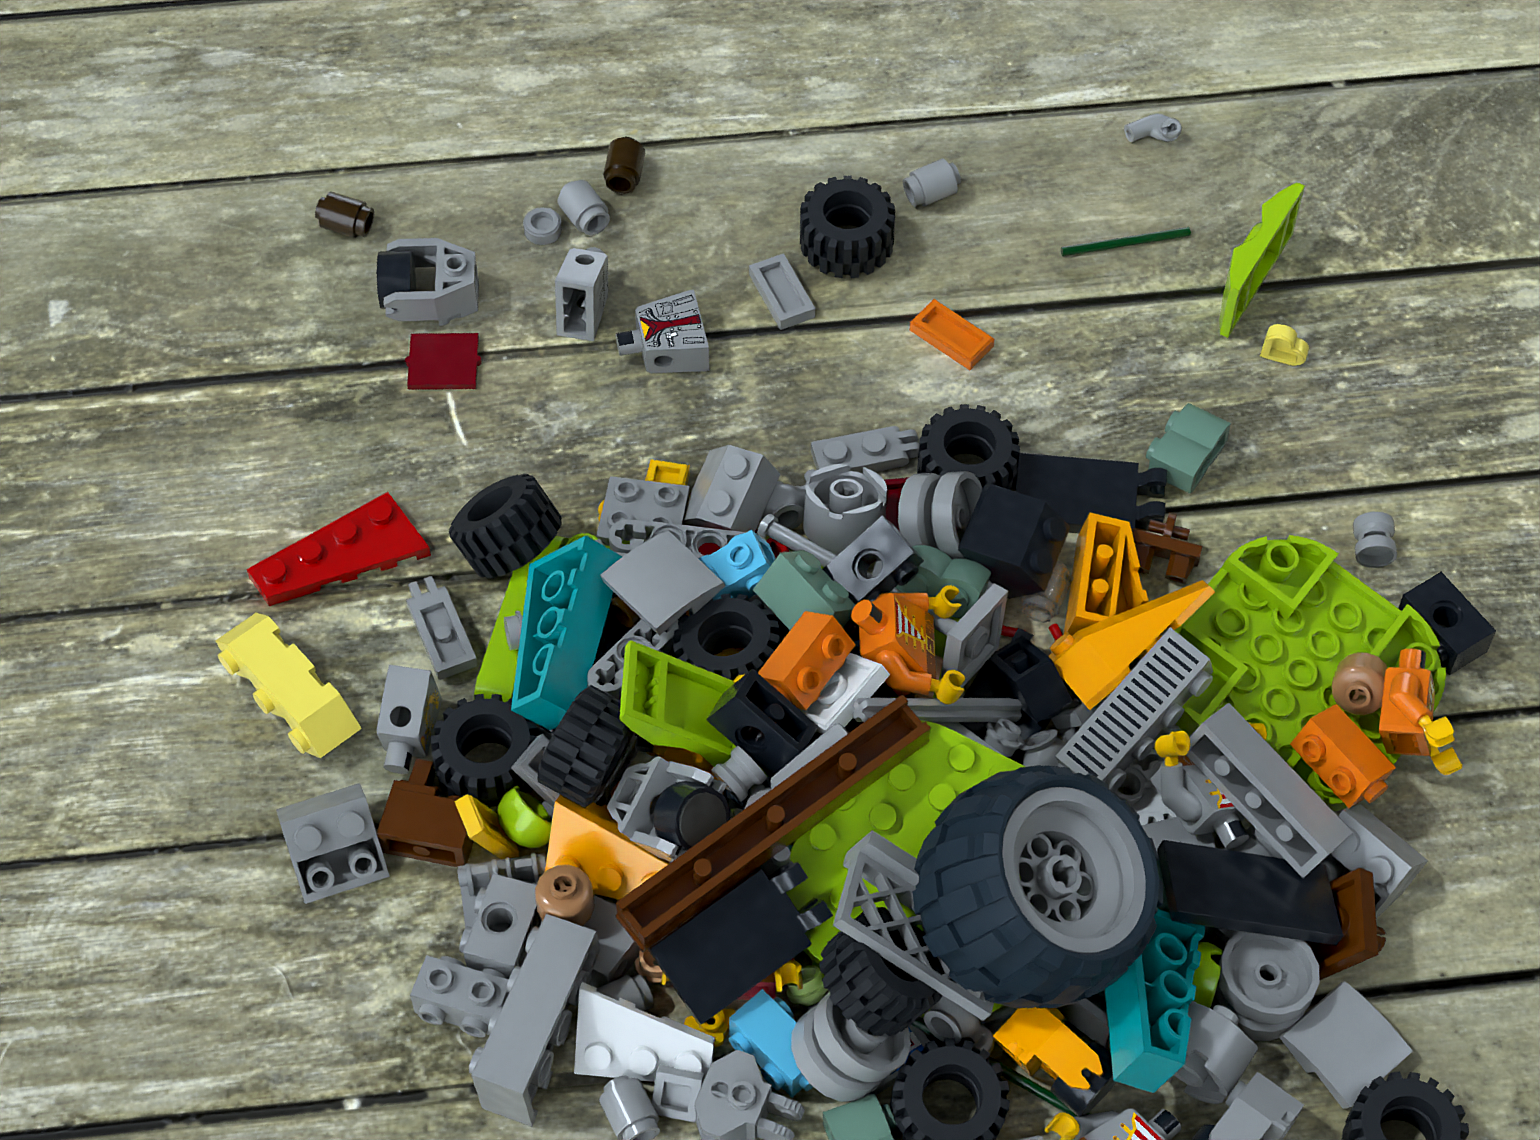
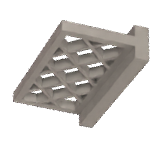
M872 830L846 852L843 866L848 869L833 926L856 941L864 943L875 950L886 960L916 979L921 980L982 1021L991 1015L994 1002L986 1001L982 991H979L980 998L975 997L949 976L950 969L939 956L936 957L945 974L941 975L932 969L926 955L932 953L928 946L921 947L912 929V926L921 925L925 932L921 917L916 915L907 918L900 905L902 903L915 912L912 891L916 890V885L919 882V875L914 870L917 859ZM863 879L877 887L879 892L869 894ZM884 901L893 921L884 923L874 903ZM861 906L870 926L866 927L850 917L853 907ZM889 931H899L908 949L907 951H903L894 945Z

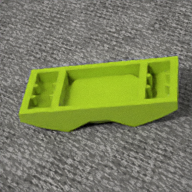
M1296 182L1262 204V222L1254 225L1244 243L1234 248L1222 297L1219 317L1220 335L1227 338L1230 336L1292 237L1305 185Z
M630 640L625 645L619 719L629 729L652 745L687 749L700 754L715 767L717 764L726 763L731 758V751L736 746L706 719L722 694L734 683L733 680ZM762 769V771L765 773V775H766L767 777H771L768 773H766V772Z

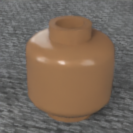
M1357 652L1345 657L1339 662L1332 681V695L1336 703L1344 711L1353 715H1367L1377 711L1382 706L1387 665L1379 657L1370 653Z
M557 865L546 870L537 882L535 899L537 911L542 921L545 915L549 914L584 926L591 918L595 908L593 884L588 875L580 868L571 865Z

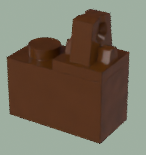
M416 759L409 780H394L377 831L382 853L457 868L458 866H463L468 863L474 841L469 838L455 804V801L461 797H439V787L432 786L436 774L433 768L434 763L432 761Z

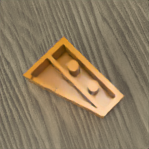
M1089 513L1076 541L1064 634L1070 633L1074 635L1078 630L1149 601L1146 590L1142 589L1138 573L1140 563L1130 522Z
M559 795L556 799L545 872L557 865L578 867L591 880L594 894L620 900L670 863V861L656 857L619 832L618 822L612 818L605 804L601 807L593 802L584 808L562 795Z

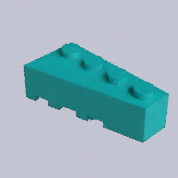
M586 535L529 564L511 711L548 730L558 727L572 702L581 691L587 688L588 672L595 660L613 591L603 582L600 575L623 557Z
M1160 909L1154 915L1157 928L1143 953L1128 966V970L1115 983L1105 988L1113 1080L1151 1093H1155L1185 1064L1192 1019L1188 1016L1189 1005L1195 1000L1196 986L1192 983L1194 971L1199 967L1201 959L1198 943L1204 937L1205 926L1171 921L1170 913Z

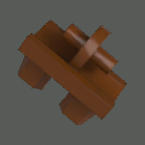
M1169 512L1166 523L1151 519L1148 527L1150 532L1131 528L1140 563L1138 572L1149 574L1153 556L1169 560L1165 574L1166 579L1186 584L1193 566L1198 567L1203 546L1185 542L1188 540L1190 529L1175 526L1177 514Z

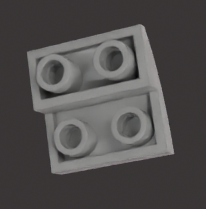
M669 530L637 546L600 575L603 582L659 636L686 611L690 610L695 614L725 587L724 582Z
M1345 981L1336 986L1305 1013L1303 1017L1279 1036L1306 1073L1315 1072L1342 1109L1353 1106L1359 1093L1365 1086L1369 1088L1372 1080L1379 1076L1384 1078L1413 1052L1382 1014Z

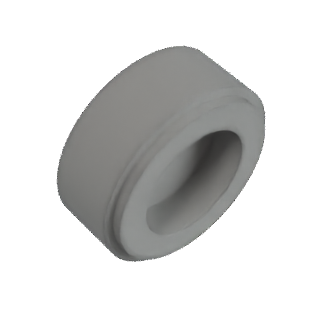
M545 207L536 208L528 212L524 217V234L530 242L537 245H547L555 242L560 237L562 232L561 218L553 209Z

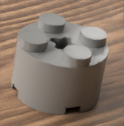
M834 464L816 470L810 476V482L806 485L803 529L806 536L813 543L835 555H839L881 516L885 517L887 485L876 472L864 467L863 473L850 471L849 464Z
M1193 1001L1189 1005L1188 1016L1192 1019L1185 1064L1167 1081L1171 1082L1175 1076L1188 1084L1183 1091L1186 1094L1203 1102L1220 1104L1232 1092L1258 1051V1047L1236 1026L1239 1019L1231 1010L1221 1005H1216L1212 1010Z

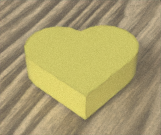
M1274 324L1268 328L1260 356L1287 365H1301L1307 359L1309 345L1303 339L1298 338L1296 331L1291 327Z

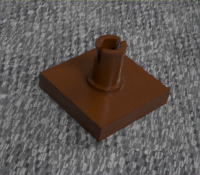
M1358 868L1330 881L1343 937L1337 946L1304 941L1312 949L1319 964L1320 980L1379 955L1378 953L1385 945L1386 938L1377 935L1383 936L1386 933L1383 928L1376 924L1373 873L1363 868Z

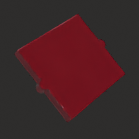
M411 334L409 356L405 358L406 366H408V390L476 389L477 366L482 364L481 357L478 356L479 334Z

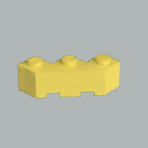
M254 613L215 640L222 651L218 654V658L231 675L236 673L238 676L250 679L257 690L252 695L258 706L266 714L271 712L274 715L285 718L292 729L288 736L302 754L307 752L322 758L362 728L340 693L330 682L324 685L315 673V666L294 643L290 646L284 643L279 635L280 629L275 622L267 615Z

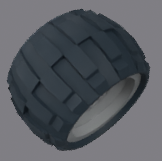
M1036 765L1021 767L1012 771L998 772L960 793L936 819V826L924 839L914 870L919 875L916 890L912 891L915 914L921 917L926 932L923 939L933 957L939 956L950 969L949 976L965 990L971 989L973 992L982 991L986 1001L1013 1008H1058L1095 995L1115 983L1128 970V966L1143 953L1147 944H1149L1157 928L1154 915L1158 912V907L1163 905V882L1159 879L1156 863L1160 859L1153 839L1148 838L1139 822L1140 816L1126 799L1120 800L1114 795L1106 782L1091 774H1073L1069 767Z

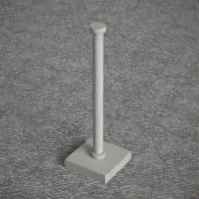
M771 514L766 515L758 527L757 534L765 540L772 538L794 551L805 550L813 554L820 561L822 567H825L837 556L779 524L778 518ZM867 572L868 579L875 577ZM993 583L958 622L951 618H940L933 610H928V613L934 617V629L947 635L941 679L948 670L959 671L965 676V681L961 685L962 688L999 648L1008 590ZM894 588V589H893L892 591H890L889 593H904V592L900 591V590L897 589V588Z

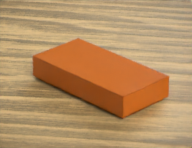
M935 299L910 322L909 330L968 370H971L994 347L995 339Z

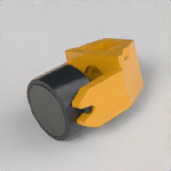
M1018 1008L993 1035L996 1044L1030 1077L1039 1068H1042L1055 1080L1050 1092L1076 1116L1081 1117L1088 1114L1116 1084V1081L1113 1080L1111 1053L1097 1040H1093L1088 1045L1084 1043L1061 1022L1065 1017L1057 1008Z

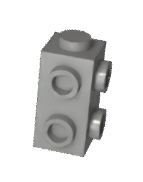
M426 955L410 997L414 1012L422 1020L434 1025H442L443 1022L460 1026L463 1032L474 1037L483 1038L485 1035H490L488 1026L497 1006L503 1007L509 995V992H507L509 979L501 972L493 969L478 971L465 967L461 961L449 956H442L438 959Z

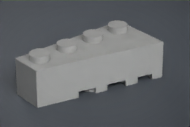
M549 914L545 915L540 928L534 927L531 930L525 947V951L528 954L522 967L516 966L513 969L507 984L509 995L503 1007L497 1006L488 1026L489 1038L484 1048L478 1047L469 1066V1073H471L482 1109L531 1127L538 1113L532 1107V1101L537 1088L541 1087L547 1090L553 1071L550 1070L554 1057L552 1049L554 1045H564L570 1030L572 1013L568 1011V1007L570 1004L578 1006L580 985L582 982L587 984L600 951L595 930Z

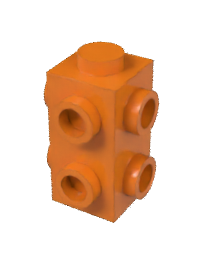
M805 611L758 674L798 709L807 710L819 698L821 690L833 674L843 666L845 658L856 644L833 615Z
M1337 704L1310 718L1290 743L1305 763L1318 774L1348 808L1353 807L1364 799L1369 804L1378 799L1389 787L1385 780L1396 769L1390 760Z

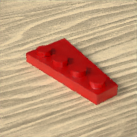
M386 492L247 569L249 579L268 606H272L320 591L321 585L334 581H341L343 584L358 579L357 574L379 567L381 571L397 567L398 561L416 556L417 560L431 556L428 544L391 495Z

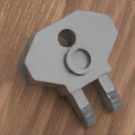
M735 1050L711 1063L694 1102L697 1114L695 1120L701 1140H757L758 1138L763 1140H793L795 1134L791 1129L767 1120V1115L772 1113L783 1118L798 1121L802 1119L805 1111L804 1107L797 1101L773 1093L772 1085L763 1082L754 1055L740 1050Z

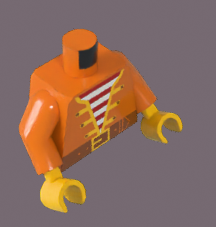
M947 585L941 589L936 597H928L927 593H884L872 602L865 599L854 606L851 618L859 625L861 657L880 663L885 667L890 675L884 682L898 696L902 694L906 696L910 693L928 696L929 692H935L936 697L942 703L950 705L955 703L964 692L961 685L965 681V676L959 671L948 670L941 680H936L934 617L928 613V610H933L938 617L943 619L954 615L962 606L960 603L954 604L949 602L960 592L957 587Z
M1402 649L1399 655V666L1386 668L1379 732L1386 753L1430 756L1441 774L1450 775L1462 769L1463 766L1453 747L1442 752L1438 750L1439 747L1455 741V738L1453 736V727L1446 716L1433 721L1435 685L1431 671L1425 669L1426 653L1418 649Z

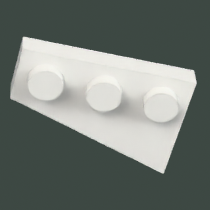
M584 982L581 983L579 988L574 1074L613 1078L628 1076L629 1079L638 1078L639 1080L655 1082L659 1065H666L675 1069L704 1073L705 1079L710 1065L713 1063L715 1037L668 1017L658 1018L635 1008L636 1004L622 998L619 1001L596 992V987Z

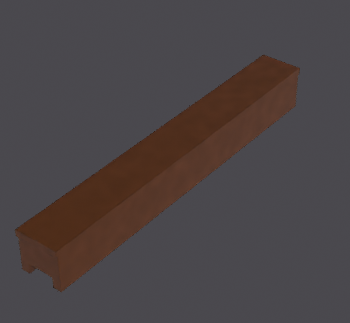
M902 694L616 902V919L640 950L644 952L929 742L928 738L931 727L926 721L924 723L921 722L910 709L908 700Z

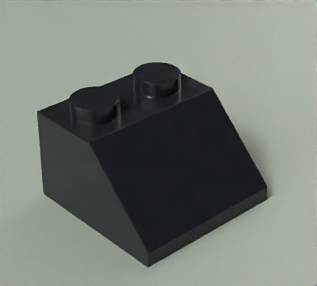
M987 484L982 489L958 550L968 560L975 561L986 567L991 572L989 581L1008 590V599L1045 592L1070 526L1046 501L993 484Z

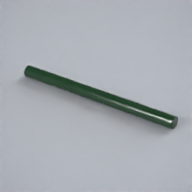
M1190 227L1065 246L1061 247V255L1063 257L1191 236Z

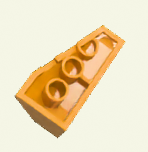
M1201 580L1078 630L1074 635L1066 633L1051 645L1050 650L1052 653L1048 657L1052 659L1064 681L1085 706L1091 710L1116 689L1131 672L1129 668L1130 663L1135 658L1140 659L1144 657L1162 637L1161 633L1166 628L1169 629L1171 627L1175 630L1180 627L1215 591L1205 581Z

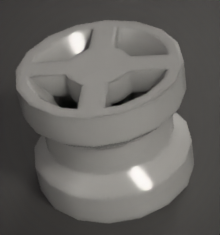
M736 746L731 751V758L726 763L717 764L711 769L719 781L727 784L725 788L739 802L748 797V790L754 784L761 785L767 779L762 769L739 746Z

